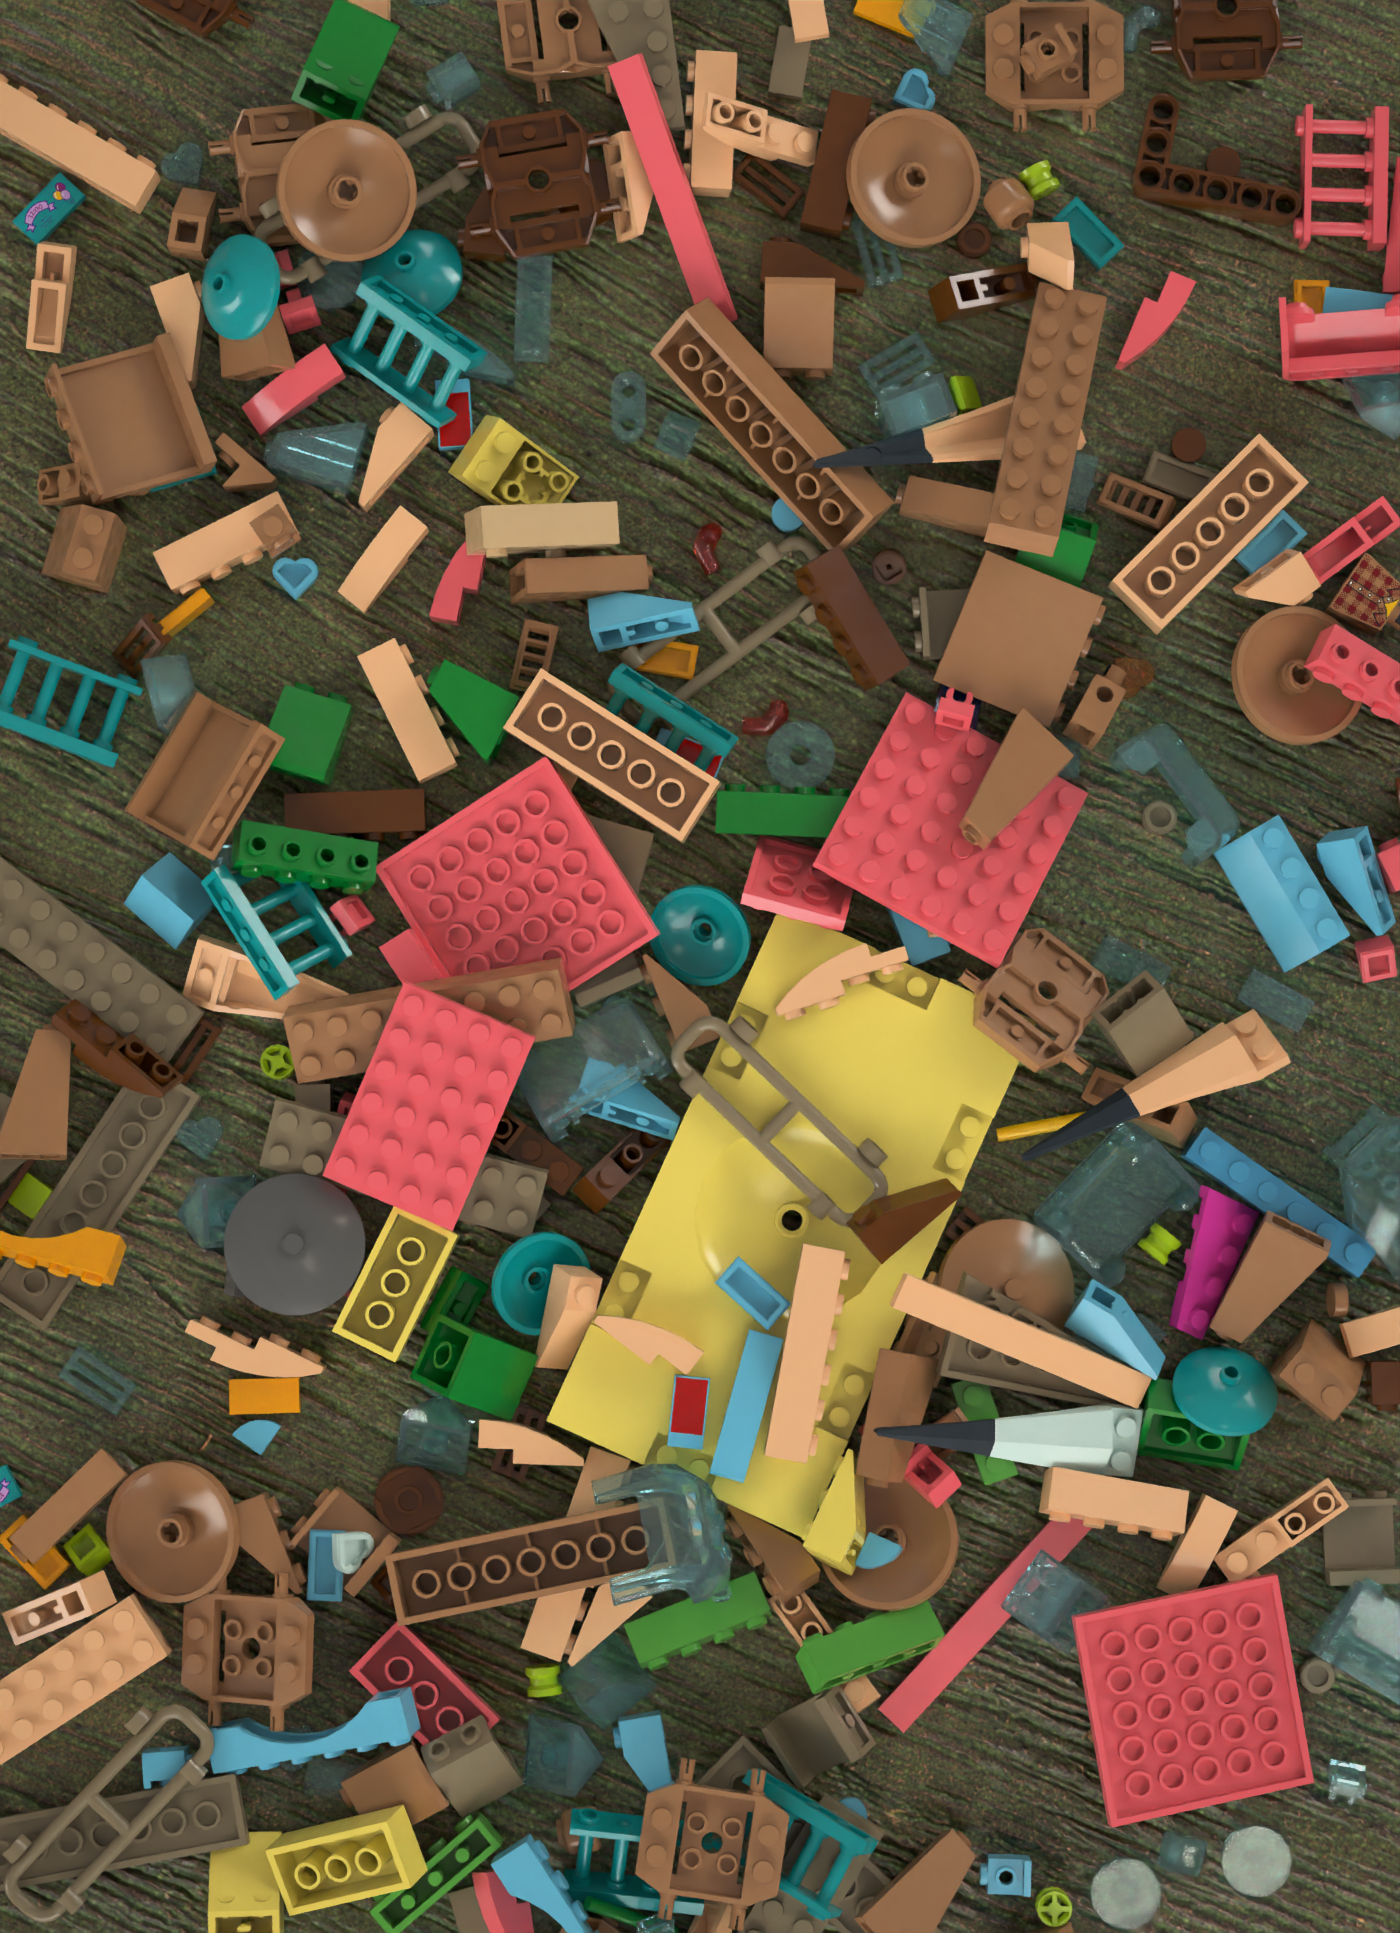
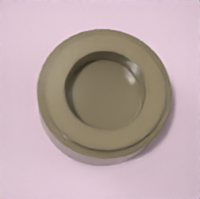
M1155 800L1144 808L1141 816L1142 824L1153 835H1165L1175 827L1177 811L1171 803L1165 800Z
M1310 1657L1301 1664L1298 1677L1304 1688L1312 1693L1319 1694L1328 1691L1333 1686L1335 1670L1324 1658Z

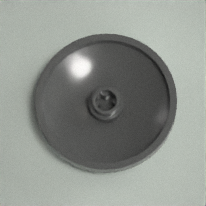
M305 1174L275 1176L249 1190L233 1209L224 1235L225 1260L229 1273L237 1287L258 1306L284 1315L315 1313L340 1300L357 1280L366 1254L364 1225L352 1201L333 1184L321 1178Z

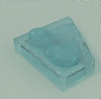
M904 0L898 14V19L906 30L914 35L915 42L922 52L927 51L938 66L936 71L939 75L946 77L950 74L974 15L947 0Z

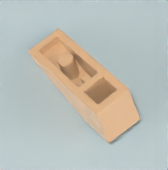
M631 131L616 133L608 137L609 144L603 145L610 198L619 197L622 212L613 213L617 243H623L643 235L653 196L651 184Z
M188 272L152 285L150 289L166 333L170 332L190 389H194L197 382L205 311L201 303L202 284L200 280L194 282Z
M402 402L396 408L390 406L379 419L381 425L377 430L358 502L366 513L435 436L433 429Z
M553 1265L536 1350L538 1359L535 1367L568 1370L596 1313L603 1279L588 1268L571 1265Z
M102 1570L2 1613L16 1646L93 1615L117 1603L106 1574Z
M639 1577L598 1586L568 1658V1663L571 1667L653 1597V1593Z

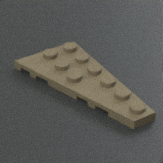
M586 0L616 61L619 62L642 53L670 131L685 130L670 1Z
M962 1272L957 1290L958 1295L1097 1352L967 1272ZM946 1331L936 1372L940 1376L1090 1406L1105 1403L1126 1405L951 1331Z

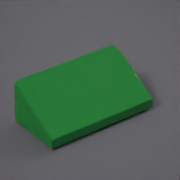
M451 1266L420 1323V1328L429 1333L437 1313L468 1325L489 1284L455 1266Z

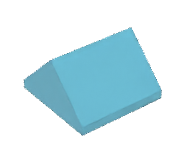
M171 852L141 875L124 902L126 907L175 950L179 948L215 907L201 884L202 879Z

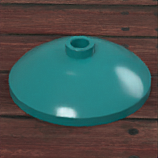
M412 229L406 230L402 237L385 252L365 260L361 272V282L375 275H380L436 315L445 309L457 295L463 279V265L457 249L446 237L430 230ZM381 311L379 312L378 315L382 316L383 318H386V319H388V320L393 321V320L390 319L388 316H386L385 314H383Z
M239 234L222 242L210 257L202 278V304L210 325L221 336L232 340H247L260 333L272 318L278 303L280 293L279 266L273 251L267 243L255 236Z
M704 885L683 886L668 893L657 904L652 913L651 919L661 934L650 940L651 947L660 964L677 979L697 986L717 985L732 978L746 962L751 947L749 924L741 908L725 893ZM703 923L710 925L712 932L706 931L703 928Z
M555 1232L533 1233L512 1244L500 1258L492 1278V1299L499 1316L513 1329L528 1335H540L554 1264L582 1266L591 1270L583 1250L568 1237ZM536 1272L535 1278L529 1282V1276Z
M1212 1346L1191 1352L1180 1361L1172 1380L1174 1400L1185 1417L1196 1426L1218 1435L1242 1436L1256 1432L1270 1421L1278 1402L1277 1387L1267 1368L1251 1355L1234 1348Z

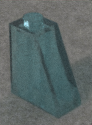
M353 422L277 432L274 441H268L263 460L267 461L266 466L272 473L349 496L369 434V428L366 423Z

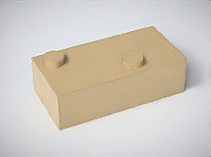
M617 501L479 506L464 514L467 555H486L487 558L506 557L507 554L545 553L546 558L566 557V552L601 551L620 544Z

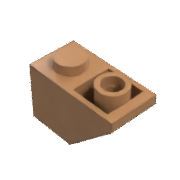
M182 187L172 212L167 247L172 256L201 261L207 260L217 192Z
M71 463L39 470L37 490L39 492L38 504L57 506L84 504L95 506L91 496H86L80 483L82 472L79 464ZM114 499L96 505L111 503L114 501Z

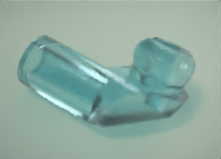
M1141 6L1125 18L1123 22L1124 52H1136L1139 32L1146 27L1152 28L1158 25L1160 14L1152 6Z

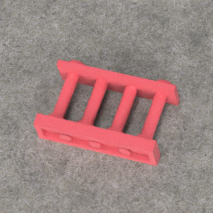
M1306 104L1301 115H1297L1295 120V136L1300 137L1299 196L1301 198L1299 217L1294 218L1293 238L1299 239L1298 249H1306L1311 241V235L1362 237V240H1367V251H1382L1387 244L1389 106H1375L1370 116L1365 117V121L1313 119V104ZM1313 133L1364 135V138H1369V151H1365L1364 155L1312 153ZM1312 167L1363 169L1364 172H1369L1368 185H1364L1363 189L1312 187ZM1311 201L1363 203V206H1368V219H1364L1363 223L1311 221Z

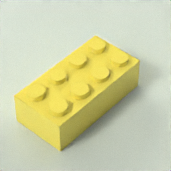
M393 1207L332 1331L393 1362L399 1361L460 1234Z
M404 1804L286 1832L265 1850L289 1916L408 1889L428 1871Z

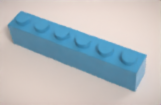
M1206 1127L1199 1128L1180 1155L1263 1215L1269 1210L1332 1241L1330 1252L1326 1259L1351 1277L1359 1278L1379 1250Z

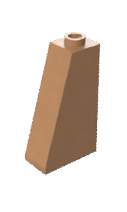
M278 304L268 324L256 336L247 340H232L219 334L222 378L250 381L295 368L294 357Z
M909 475L907 485L899 484L895 503L901 505L899 515L985 537L994 493Z
M646 555L525 558L509 570L511 605L584 600L618 592L641 595L649 590V585L652 584L653 580L652 567L650 564H647Z
M1024 707L1012 721L958 825L962 829L965 839L975 846L979 845L983 850L1061 773L1075 756Z
M46 1024L43 1026V1029L35 1030L0 1131V1159L67 1161L71 1040L53 1024Z
M1267 1210L1216 1308L1209 1328L1213 1329L1215 1334L1224 1340L1233 1341L1234 1339L1242 1343L1327 1258L1332 1241Z
M879 1349L855 1475L868 1477V1485L888 1488L889 1482L902 1483L915 1443L878 1436L873 1430L880 1427L921 1425L938 1374L936 1368L939 1359L889 1349Z
M101 1448L9 1537L14 1543L10 1550L23 1563L30 1560L33 1564H36L130 1475L105 1449Z
M953 1829L942 1831L854 1917L855 1921L866 1933H934L976 1857L970 1849L972 1847L970 1840L959 1830L956 1832Z

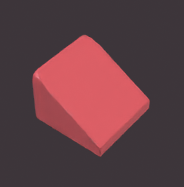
M1387 935L1364 939L1354 943L1363 983L1397 976L1394 945Z

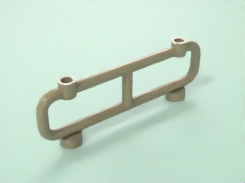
M426 104L416 108L402 119L409 131L395 140L405 151L443 126L451 125L455 127L464 140L470 154L476 153V149L479 148L480 144L479 138L463 116L455 112H441L433 116ZM479 166L459 171L458 167L417 192L415 210L448 189H451L453 194H456L469 186L471 182L468 177L474 174L479 169ZM277 196L271 198L258 208L266 220L256 228L253 236L262 239L265 243L271 233L285 225L279 211ZM315 255L291 271H286L279 266L280 283L293 285L308 278L312 284L328 274L325 266L333 261Z
M801 536L786 538L777 545L773 540H770L756 551L760 558L694 607L697 620H704L727 653L676 690L672 695L685 702L798 615H800L807 626L817 620L814 606L808 596L803 594L738 643L713 611L764 571L780 561L789 552L800 550L805 553L810 561L822 554L813 542ZM680 635L649 641L640 649L636 645H631L618 657L622 661L621 663L636 670ZM607 682L610 698H612L615 693L614 686ZM629 699L626 700L620 710L623 716L635 725L643 714L632 705ZM662 717L656 718L653 723L655 724L662 720L669 730L673 729V724Z
M739 1015L730 1025L719 1017L706 1016L697 1019L678 1037L672 1046V1065L683 1078L679 1083L680 1087L692 1098H695L699 1093L811 1200L807 1208L818 1219L822 1221L828 1216L838 1225L849 1227L846 1223L855 1212L845 1213L826 1193L821 1191L770 1142L798 1112H801L872 1180L874 1192L860 1207L869 1204L874 1199L887 1196V1178L879 1168L888 1158L886 1153L868 1137L859 1147L853 1144L750 1045L760 1034L745 1018ZM707 1030L717 1032L789 1101L760 1132L685 1060L686 1050L703 1032Z
M143 1704L124 1725L134 1735L33 1843L21 1833L3 1852L2 1855L12 1864L4 1877L5 1893L10 1901L27 1917L36 1922L46 1923L54 1921L66 1910L73 1915L87 1899L82 1893L185 1784L190 1782L195 1786L205 1776L208 1769L203 1765L213 1754L215 1741L209 1727L191 1710L182 1705L172 1704L164 1706L153 1714ZM179 1719L198 1736L201 1743L200 1748L129 1823L99 1793L168 1720ZM89 1804L120 1834L66 1888L50 1907L40 1908L19 1889L18 1879Z

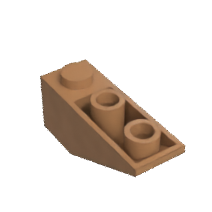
M645 954L642 956L644 964L638 967L645 984L653 983L658 996L651 999L659 1018L666 1015L671 1028L665 1030V1033L672 1048L678 1037L693 1022L701 1017L711 1016L707 1004L649 955ZM707 1030L688 1047L686 1052L720 1039V1035L713 1030Z
M265 1491L235 1503L240 1524L239 1545L273 1575L274 1572H289L288 1588L296 1595L302 1593L305 1590L303 1583L307 1582V1576L301 1562L296 1564L290 1550L295 1549V1547L289 1543L292 1540L288 1529L282 1531L277 1518L282 1516V1512L276 1497H269L268 1492Z
M730 1504L726 1507L724 1525L727 1532L733 1539L738 1538L745 1547L743 1549L745 1558L753 1568L757 1566L764 1575L762 1578L763 1583L772 1596L777 1595L781 1602L785 1603L818 1583L820 1569L808 1551L803 1547L801 1541Z

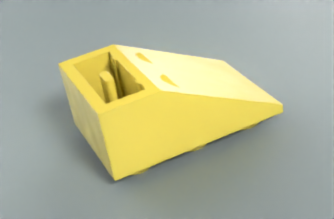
M485 415L448 471L474 492L495 505L562 503L579 478L578 475L503 419L490 415Z
M848 1448L845 1456L838 1457L832 1471V1475L835 1476L829 1489L824 1488L817 1502V1507L820 1509L815 1520H809L806 1524L802 1540H804L803 1547L814 1559L852 1576L856 1568L855 1562L867 1537L864 1476L855 1475L858 1457L853 1450Z
M282 1831L248 1832L250 1839L248 1845L210 1852L208 1933H284V1900L265 1852L282 1835Z

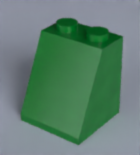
M1064 513L1053 557L1017 550L1014 562L1080 588L1097 540L1099 524Z
M444 659L441 666L437 664L434 666L428 677L427 683L430 684L429 692L486 765L492 767L509 734L503 727L521 699L519 696Z
M295 682L294 687L285 685L268 727L285 738V741L268 770L330 788L355 709L352 705L347 704L349 698L332 692H329L327 697L314 694V687Z
M437 1313L410 1378L449 1399L511 1421L515 1410L519 1406L520 1398L529 1377L534 1371L538 1355L516 1344Z

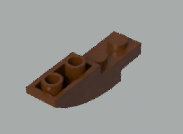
M76 999L53 1015L50 1023L76 1044L72 1054L99 1074L121 1086L145 1095L161 1098L183 1082L185 1078L136 1035L132 1033L124 1039L100 1017Z
M505 1108L491 1142L517 1162L549 1170L546 1184L564 1197L585 1169Z

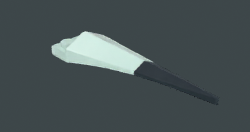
M1105 1403L994 1419L880 1427L873 1431L882 1437L1049 1468L1054 1466L1098 1475L1133 1477L1144 1410L1140 1406L1136 1409L1129 1405Z

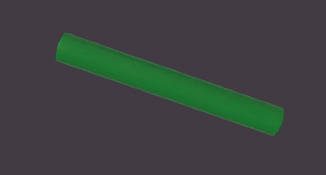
M587 1896L583 1904L584 1909L651 1933H678V1927L591 1896Z

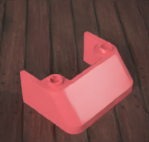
M1400 294L1392 296V300L1385 304V308L1319 314H1314V309L1307 307L1306 303L1294 302L1286 305V297H1279L1283 379L1288 381H1306L1400 373Z

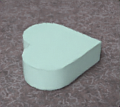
M362 1531L332 1533L334 1567L341 1573H355L360 1569L362 1559L369 1557L374 1550L372 1536Z

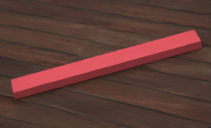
M640 53L607 66L694 305L708 297L730 322L737 320L736 310L643 54Z
M1071 1518L1069 1523L1049 1520L950 1627L938 1646L928 1651L877 1707L878 1710L904 1733L1092 1528L1083 1526L1084 1520Z

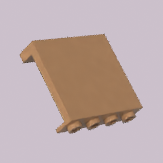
M170 332L157 335L151 344L59 369L56 363L51 364L46 378H44L45 389L48 396L56 401L59 409L56 411L59 427L62 431H67L70 443H68L70 457L74 463L79 464L82 472L80 483L86 496H91L94 505L211 472L217 462L216 456Z
M985 550L933 676V681L965 694L971 692L973 697L1014 714H1018L1024 707L1039 723L1050 728L1052 721L1059 722L1066 704L1060 701L1065 689L1072 691L1079 671L1074 670L1078 658L1082 657L1085 659L1093 639L1087 636L1092 624L1099 626L1106 610V606L1101 605L1103 597Z
M195 690L130 799L125 811L214 861L284 743L285 738L255 720L251 721Z

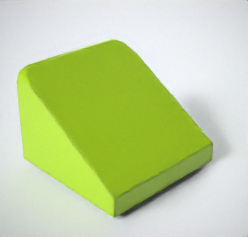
M953 376L950 378L948 389L957 415H962L982 407L972 377Z
M27 1172L8 1199V1202L34 1220L54 1189Z
M90 1523L85 1525L62 1546L78 1570L87 1576L99 1572L112 1560L108 1543Z

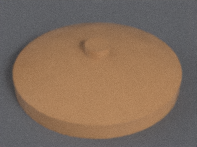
M904 108L894 110L870 123L855 140L848 156L846 168L848 193L860 219L877 236L901 247L926 248L949 239L967 224L979 200L981 187L980 169L969 141L949 120L924 109Z
M339 119L313 127L302 134L291 145L278 171L276 196L279 211L286 227L302 246L328 260L357 262L370 259L385 252L402 237L414 214L417 186L410 160L394 138L372 124L353 119Z
M1287 606L1273 610L1258 618L1245 630L1234 650L1231 678L1239 706L1257 729L1268 737L1282 743L1311 745L1327 740L1341 732L1351 723L1362 704L1361 701H1354L1344 696L1342 690L1335 685L1319 681L1313 676L1312 671L1304 667L1321 631L1334 624L1345 629L1336 619L1320 610L1305 606Z
M998 1219L973 1226L953 1242L942 1260L937 1278V1286L957 1294L962 1272L965 1271L1059 1329H1064L1066 1320L1073 1307L1074 1279L1065 1253L1048 1233L1025 1221Z
M166 1460L138 1469L120 1485L108 1510L106 1536L112 1560L119 1573L129 1585L153 1600L166 1603H181L206 1595L219 1586L227 1577L235 1563L239 1550L240 1524L232 1498L215 1476L204 1468L190 1462Z
M864 1477L866 1537L869 1532L902 1546L903 1550L894 1561L881 1567L864 1569L856 1566L852 1576L821 1562L822 1567L829 1580L839 1592L857 1605L883 1612L912 1608L932 1597L945 1584L955 1566L959 1550V1531L955 1515L947 1500L936 1509L904 1478L902 1483L889 1482L888 1488L868 1485V1477Z

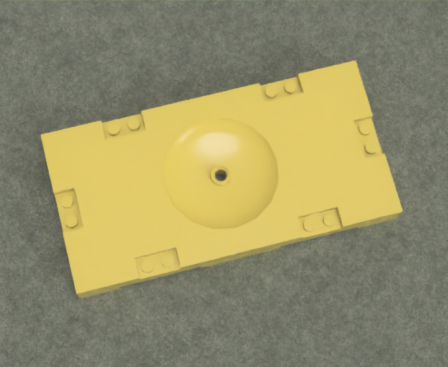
M776 914L727 1023L730 1025L739 1015L745 1018L760 1034L750 1045L853 1144L859 1147L868 1137L886 1153L888 1158L879 1168L887 1178V1196L947 1178L961 1192L987 1130L996 1115L1019 1064V1060L973 1026L974 998L976 997L973 992L942 978H937L907 963H902L903 970L883 976L882 970L869 973L870 980L853 986H849L848 980L843 981L845 996L839 997V1005L823 1010L819 1009L818 1004L805 1008L806 1015L786 1021L785 1015L777 1017L776 1007L802 978L827 960L865 943L834 929H826L813 923L789 919L784 915ZM867 945L871 956L882 953L876 950V948ZM1018 1013L1032 1025L1036 1026V1022L1033 1019ZM720 1037L703 1077L760 1132L789 1101ZM698 1093L688 1107L546 1421L635 1462L647 1465L706 1492L716 1499L802 1537L808 1521L814 1520L818 1511L817 1502L824 1488H828L831 1482L833 1467L838 1457L843 1455L849 1442V1437L871 1391L879 1349L890 1350L906 1315L905 1312L895 1309L890 1305L893 1295L904 1272L922 1279L956 1201L881 1264L849 1227L838 1225L828 1216L822 1221L818 1219L807 1208L811 1200ZM798 1112L770 1141L845 1213L855 1212L874 1192L872 1180L801 1112ZM789 1210L797 1211L802 1218L800 1227L793 1231L787 1230L782 1225V1216ZM802 1243L845 1251L844 1259L851 1260L847 1281L840 1280L838 1294L844 1295L841 1315H834L831 1328L838 1330L834 1351L827 1350L825 1364L831 1365L828 1386L821 1385L819 1399L825 1400L821 1421H814L812 1434L818 1435L815 1457L808 1455L807 1463L764 1456L791 1305L766 1330L715 1283L739 1256L786 1300L792 1303ZM597 1315L621 1316L665 1328L685 1338L704 1351V1354L688 1375H686L710 1378L703 1450L667 1446L675 1374H685L659 1354L650 1365L594 1323L593 1321ZM750 1329L782 1338L783 1343L744 1483L710 1474L709 1472Z

